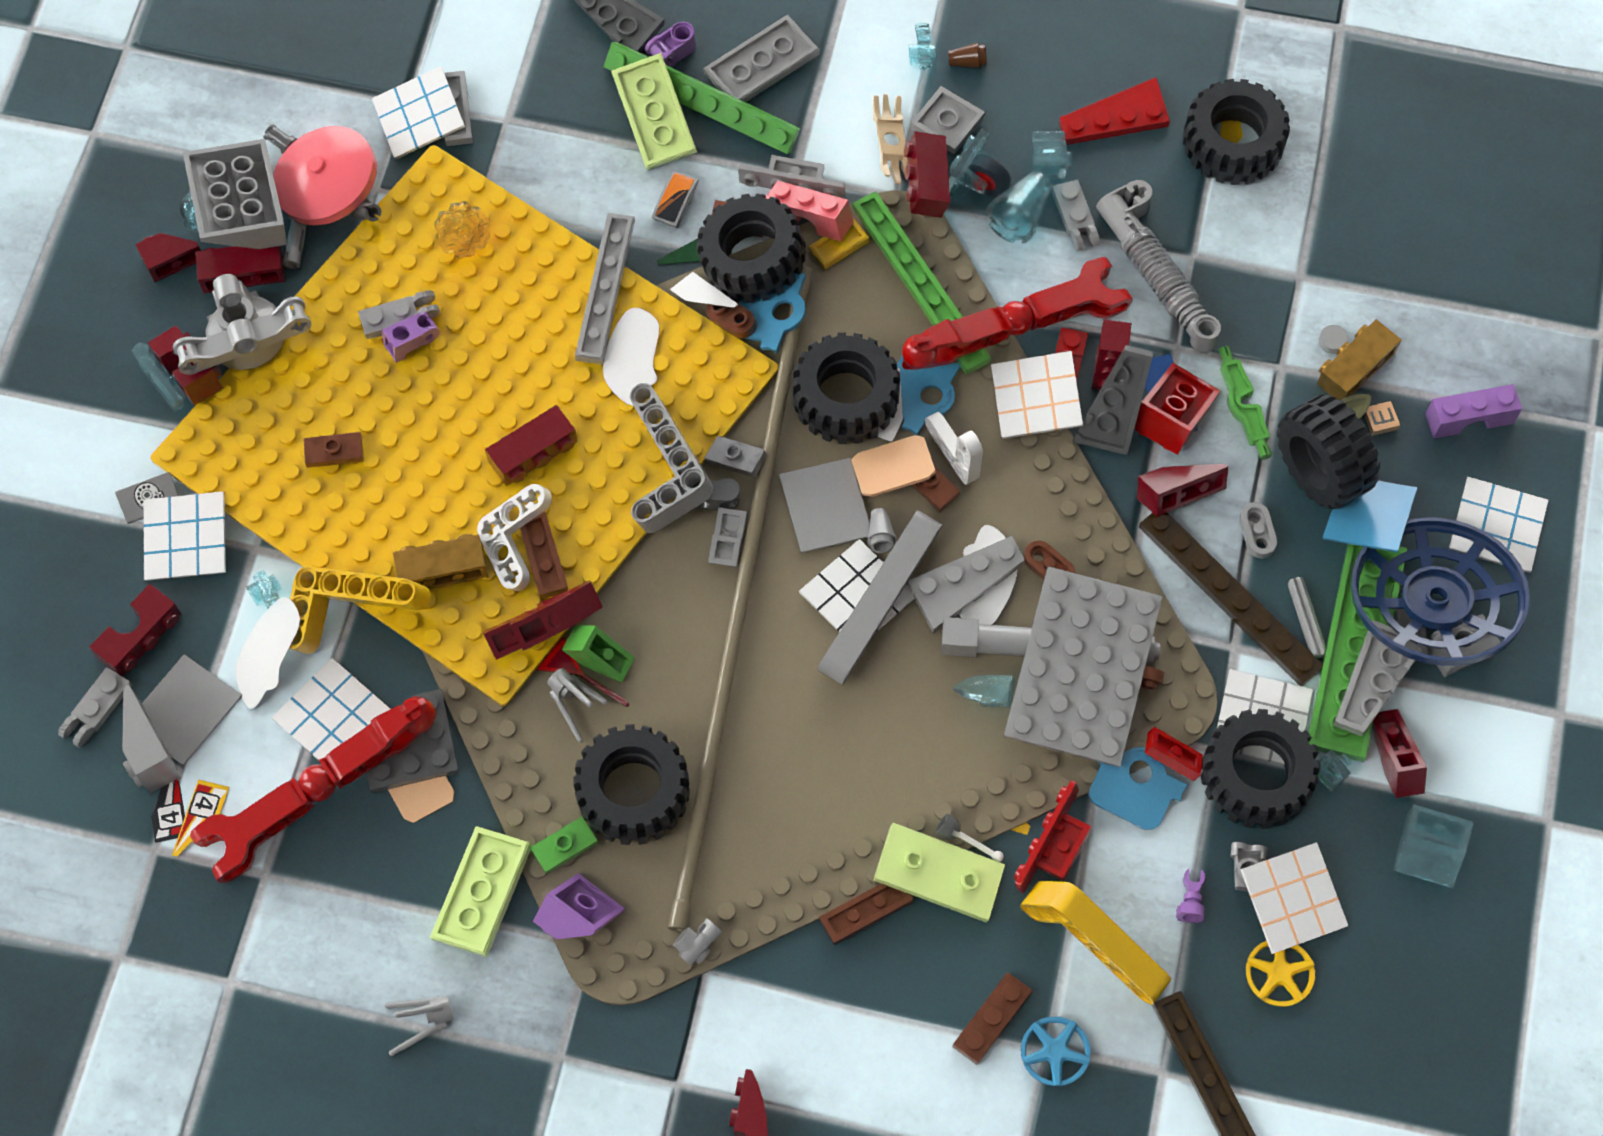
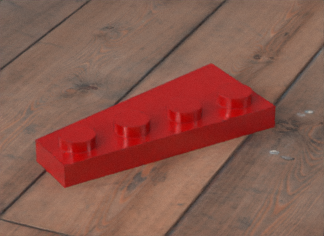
M1156 77L1061 116L1059 119L1065 145L1169 127L1170 123Z

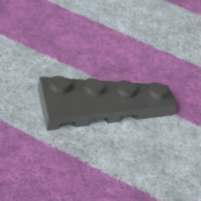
M574 0L614 42H618L639 53H642L647 43L665 25L662 17L634 0Z
M1125 345L1086 414L1083 426L1078 428L1072 442L1128 455L1154 352Z

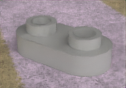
M1248 503L1243 507L1240 514V524L1247 549L1256 558H1268L1274 553L1277 546V538L1269 510L1261 503ZM1255 517L1258 519V522L1253 523L1249 518ZM1256 543H1263L1265 548H1259Z

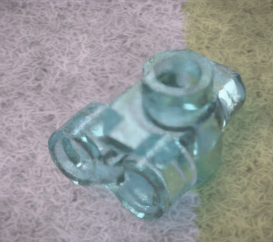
M924 22L915 25L917 43L908 44L910 66L919 65L922 70L931 69V61L936 60L935 44L930 45L931 32L929 24Z
M264 570L257 572L253 576L255 582L246 586L257 606L264 603L268 609L275 601L281 598L278 591L282 587L274 574L268 576Z

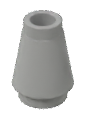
M883 508L871 511L867 542L871 549L877 553H885L892 550L896 542L888 511Z

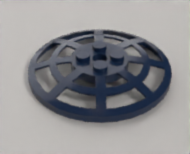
M1438 517L1409 519L1403 535L1415 533L1417 549L1401 553L1390 562L1376 551L1377 549L1363 546L1356 558L1351 575L1350 588L1356 612L1365 627L1380 642L1407 658L1440 666H1461L1477 663L1493 657L1504 650L1517 637L1524 626L1530 603V591L1525 573L1515 556L1499 540L1477 527L1457 520ZM1427 532L1449 533L1466 538L1474 543L1465 555L1450 549L1429 547ZM1484 548L1491 552L1505 566L1513 582L1496 586L1489 573L1476 562ZM1432 557L1449 559L1459 564L1454 570L1433 566ZM1417 558L1420 559L1421 568L1414 571L1409 577L1397 569L1403 563ZM1368 559L1381 570L1376 584V597L1359 595L1360 575ZM1469 569L1480 578L1486 589L1472 590L1471 585L1464 578ZM1389 577L1403 586L1401 598H1385V585ZM1517 592L1519 600L1518 614L1514 626L1510 630L1495 625L1500 611V597ZM1439 594L1445 600L1438 602L1433 600L1430 595ZM1490 599V612L1486 621L1470 614L1474 602ZM1363 607L1379 609L1385 621L1399 635L1392 640L1382 633L1370 620ZM1388 609H1404L1412 621L1406 628H1403L1393 618ZM1462 623L1478 629L1470 636L1459 640L1455 639L1452 628ZM1424 626L1429 629L1439 630L1443 641L1425 639L1416 634ZM1487 633L1503 639L1495 647L1474 655L1463 656L1459 647L1475 643ZM1412 641L1425 647L1446 649L1450 657L1426 655L1405 647V645Z

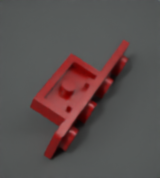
M1071 780L1067 787L1063 786L1056 799L1057 807L1053 813L1049 812L1042 824L1044 831L1039 839L1035 838L1032 841L1028 850L1030 856L1026 864H1021L1018 867L1014 880L1019 892H1025L1037 868L1065 881L1085 844L1092 827L1067 814L1079 792L1077 782Z

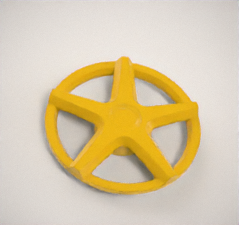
M1267 941L1260 943L1253 949L1246 963V978L1251 990L1262 1001L1273 1006H1292L1302 1001L1310 993L1315 981L1314 962L1308 953L1300 945H1295L1290 948L1296 950L1305 961L1288 963L1284 949L1275 953L1273 962H1268L1255 958L1258 952L1268 947ZM1251 967L1267 973L1268 979L1261 991L1253 983ZM1309 970L1307 987L1301 993L1293 980V976ZM1277 986H1284L1294 999L1275 1001L1267 997Z

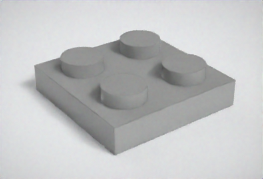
M940 86L912 120L910 129L917 132L946 136L947 151L955 155L984 119L985 112Z

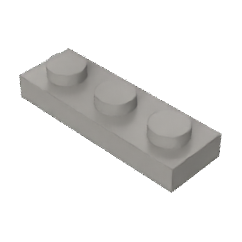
M465 70L447 72L445 76L465 127L445 136L446 146L473 143Z

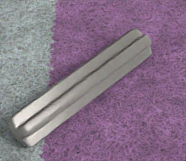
M1302 577L1292 578L1288 582V588L1309 652L1317 659L1322 658L1326 653V645L1305 581Z

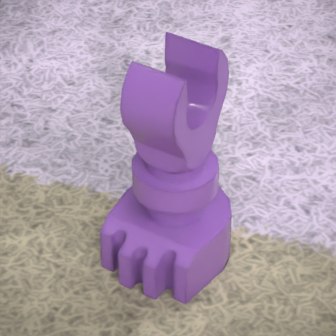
M1189 869L1186 870L1183 884L1187 893L1184 894V902L1176 909L1177 921L1199 923L1204 920L1205 908L1201 904L1202 895L1199 894L1205 882L1203 870L1200 872L1198 882H1192L1189 879Z

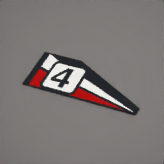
M178 779L161 787L151 816L155 843L176 839L180 833L185 812Z

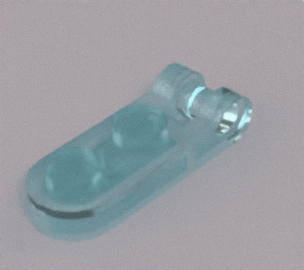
M136 344L133 348V354L146 376L175 412L184 407L183 400L186 399V396L177 384L174 386L170 384L168 380L171 377L162 364L158 367L156 366V361L147 344Z

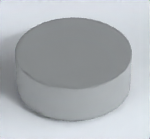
M1338 325L1326 326L1319 336L1320 347L1330 354H1336L1340 347L1348 341L1347 332Z

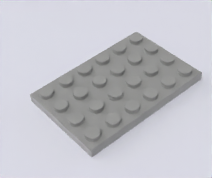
M1048 566L1004 737L1120 768L1163 596Z

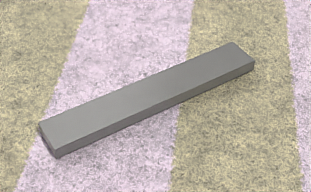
M607 214L575 352V361L603 365L634 229L635 216Z

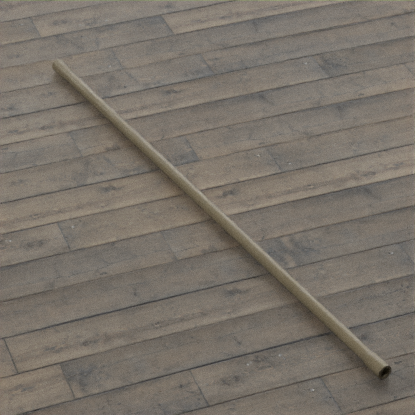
M803 266L801 274L805 273L806 279L800 296L805 302L806 296L809 293L813 271L809 267ZM792 305L790 306L789 317L793 313ZM801 325L785 333L763 445L767 457L758 471L678 887L670 914L668 929L675 932H683L687 928L691 907L690 899Z

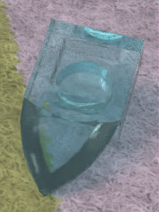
M980 675L959 682L953 686V690L963 698L979 702L982 707H1010L1015 681L1012 675Z

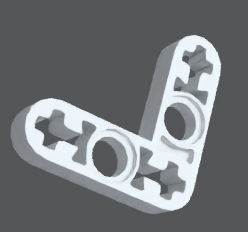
M940 412L926 417L925 424L930 435L960 480L967 485L979 479L983 448L976 434L973 431H968L957 437Z
M531 484L484 516L477 526L480 540L501 584L513 591L523 590L529 583L530 575L511 534L544 512L550 506L552 500L551 492L538 484ZM536 493L541 494L538 496V503L533 502L536 499ZM518 506L519 516L515 521H511L509 518L510 510ZM491 524L496 525V526L493 528V534H492V535H491V534H488V533L491 531V526H490ZM507 546L509 550L508 556L505 560L500 561L498 552L501 547ZM512 571L519 573V574L515 577V578H516V582H515V583H514V582H511V580L514 578V574H513Z

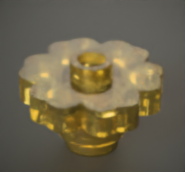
M466 201L453 202L449 206V211L439 212L438 219L434 222V227L438 231L435 240L445 253L453 252L457 258L472 257L476 249L486 247L487 241L490 238V232L486 227L490 221L480 207L475 206L471 208Z

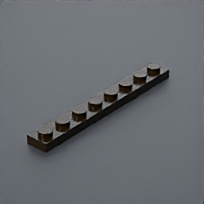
M1151 513L1140 522L1139 528L1299 686H1304L1321 671L1323 664L1169 513L1158 517Z

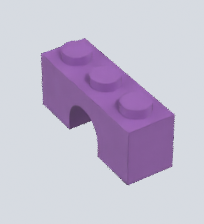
M1514 384L1432 399L1425 415L1433 439L1460 434L1464 427L1478 421H1485L1487 429L1514 424L1522 410V406Z

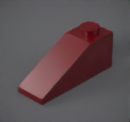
M1207 464L1155 469L1138 476L1137 499L1158 517L1225 490L1227 488L1229 466L1226 464Z
M1392 709L1378 712L1373 720L1372 730L1386 779L1395 798L1425 794L1427 766L1399 710Z

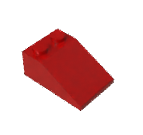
M1172 363L1141 402L1134 430L1158 443L1164 449L1178 455L1218 397L1220 390Z

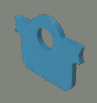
M794 273L796 281L790 287L785 284L783 286L784 292L778 296L775 292L770 294L769 300L762 301L761 298H757L754 303H746L744 299H741L739 305L751 311L757 322L755 332L744 339L762 342L761 350H771L778 353L785 333L799 327L805 319L806 305L800 296L806 279L805 273ZM784 303L791 304L793 306V313L789 318L785 320L774 318L773 313L777 306ZM744 319L738 320L737 323H741Z
M903 356L900 358L897 368L900 369L904 421L902 429L909 430L918 436L925 425L926 417L936 412L945 415L950 411L955 400V392L951 382L961 368L958 363L953 362L949 365L928 369L904 370L901 365L904 361ZM927 388H936L942 393L943 397L939 403L929 405L922 401L921 393Z
M1137 747L1123 754L1120 768L1099 763L1100 768L1089 789V798L1095 806L1144 830H1153L1161 823L1170 801L1180 802L1182 800V793L1188 787V784L1166 774L1163 763L1147 755L1144 747ZM1143 761L1150 766L1152 775L1148 782L1137 783L1131 778L1129 770L1132 763Z

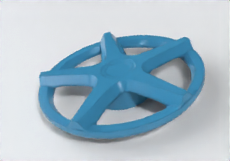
M1046 1017L1040 1019L1028 1028L1022 1039L1021 1058L1026 1070L1033 1078L1046 1085L1064 1086L1076 1081L1085 1072L1090 1061L1091 1050L1086 1034L1076 1022L1066 1018ZM1048 1023L1067 1025L1057 1038H1053L1042 1027V1025ZM1075 1031L1084 1044L1085 1055L1068 1048V1043ZM1035 1032L1042 1042L1043 1048L1026 1056L1028 1039ZM1043 1061L1048 1062L1051 1066L1052 1080L1038 1075L1030 1065ZM1064 1061L1082 1064L1075 1075L1062 1080V1065Z

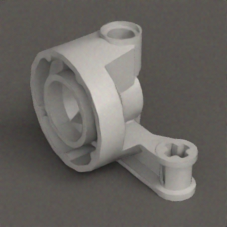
M224 274L217 277L213 282L214 290L212 293L217 310L209 319L205 329L206 337L180 338L174 342L173 350L179 357L178 367L182 374H196L218 364H223L231 369L246 370L259 367L270 361L281 349L285 339L308 331L312 324L310 318L305 314L304 309L306 306L302 298L289 297L283 300L276 308L273 303L263 297L252 296L242 281H238L235 275Z

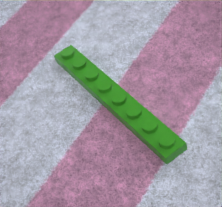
M612 42L603 67L612 71L648 58V56L618 42ZM666 65L680 104L786 154L792 152L800 131L799 127Z
M875 191L853 202L852 209L932 326L946 319L952 321L962 318L961 313L878 193ZM984 348L957 358L956 361L965 374L968 375L989 364L991 357Z

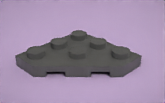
M442 689L412 695V697L426 698L434 705L437 714L434 725L428 731L423 732L401 753L392 755L367 772L369 788L372 794L442 776L447 777L459 774Z

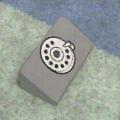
M169 472L115 492L127 524L144 518L143 500L179 496L174 480Z

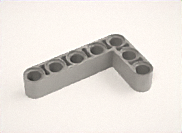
M640 383L632 388L630 400L675 475L671 480L637 500L631 508V515L638 525L647 533H655L707 501L713 493V485L659 395L650 384ZM675 439V441L672 444L668 445L670 441ZM684 461H687L685 465L680 466ZM701 482L700 485L693 488L696 483ZM676 497L672 503L668 504L672 498ZM652 512L651 516L644 519L647 514Z

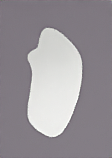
M641 308L629 309L621 317L609 340L603 363L604 379L610 389L622 401L634 406L630 400L632 388L640 383L653 385L657 381L653 368V359L659 336V324L654 316Z
M984 525L980 529L975 543L966 546L963 554L964 556L1005 539V536L993 526ZM1018 569L998 585H994L984 592V595L977 601H973L963 608L959 614L960 617L979 619V624L992 625L1001 614L1011 595Z
M282 597L266 610L253 627L239 654L236 664V680L239 692L242 694L241 698L249 708L256 707L265 692L274 689L278 685L281 663L300 625L299 612L290 598Z

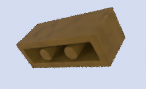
M1377 319L1369 326L1364 324L1355 334V339L1351 343L1345 342L1336 354L1338 356L1333 361L1330 359L1325 361L1318 371L1320 377L1317 385L1330 396L1336 397L1337 400L1353 395L1396 353L1402 339Z
M463 534L457 537V539L448 541L434 540L428 545L419 547L405 546L400 551L393 552L397 578L414 581L426 586L428 589L488 577L479 534Z

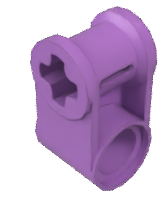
M678 22L665 32L653 37L647 43L645 52L650 56L661 53L665 65L672 68L677 62L695 51L694 28L688 22Z

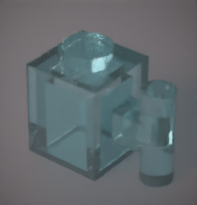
M1032 131L1033 178H1065L1066 169L1071 168L1072 155L1071 151L1066 150L1064 131Z

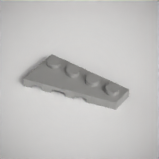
M1010 536L908 581V586L932 633H935L941 628L944 617H956L963 608L971 602L977 601L984 595V592L992 586L998 585L1024 565L1025 559L1014 538Z
M1372 620L1377 628L1392 640L1399 635L1392 627ZM1368 630L1333 726L1362 736L1415 660L1391 650ZM1412 641L1405 645V647L1420 653L1425 648V646Z

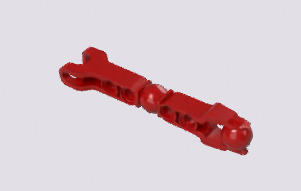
M1107 257L1093 259L1085 262L1077 278L1035 292L1030 296L1024 297L1022 302L1010 301L1003 307L989 308L952 321L946 319L928 328L921 334L912 335L902 345L904 361L901 365L904 370H919L949 365L955 362L957 358L996 345L1003 340H1007L1010 335H1023L1029 329L1033 331L1036 328H1044L1082 314H1091L1102 319L1113 317L1126 311L1131 305L1133 298L1125 288L1117 290L1106 288L1101 281L1108 277L1113 266Z
M414 696L406 699L402 705H398L374 717L371 723L331 750L324 758L319 760L321 765L306 767L298 780L293 777L290 781L283 783L235 816L215 814L198 824L190 833L194 844L200 847H208L216 842L225 841V854L213 865L212 869L217 882H230L248 871L255 860L257 848L305 815L311 808H314L313 802L329 799L334 793L336 786L339 789L343 788V786L355 781L387 758L405 750L423 732L428 731L434 725L437 716L434 705L423 697Z

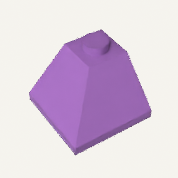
M577 873L546 895L533 922L555 939L589 936L595 934L620 916L625 908Z

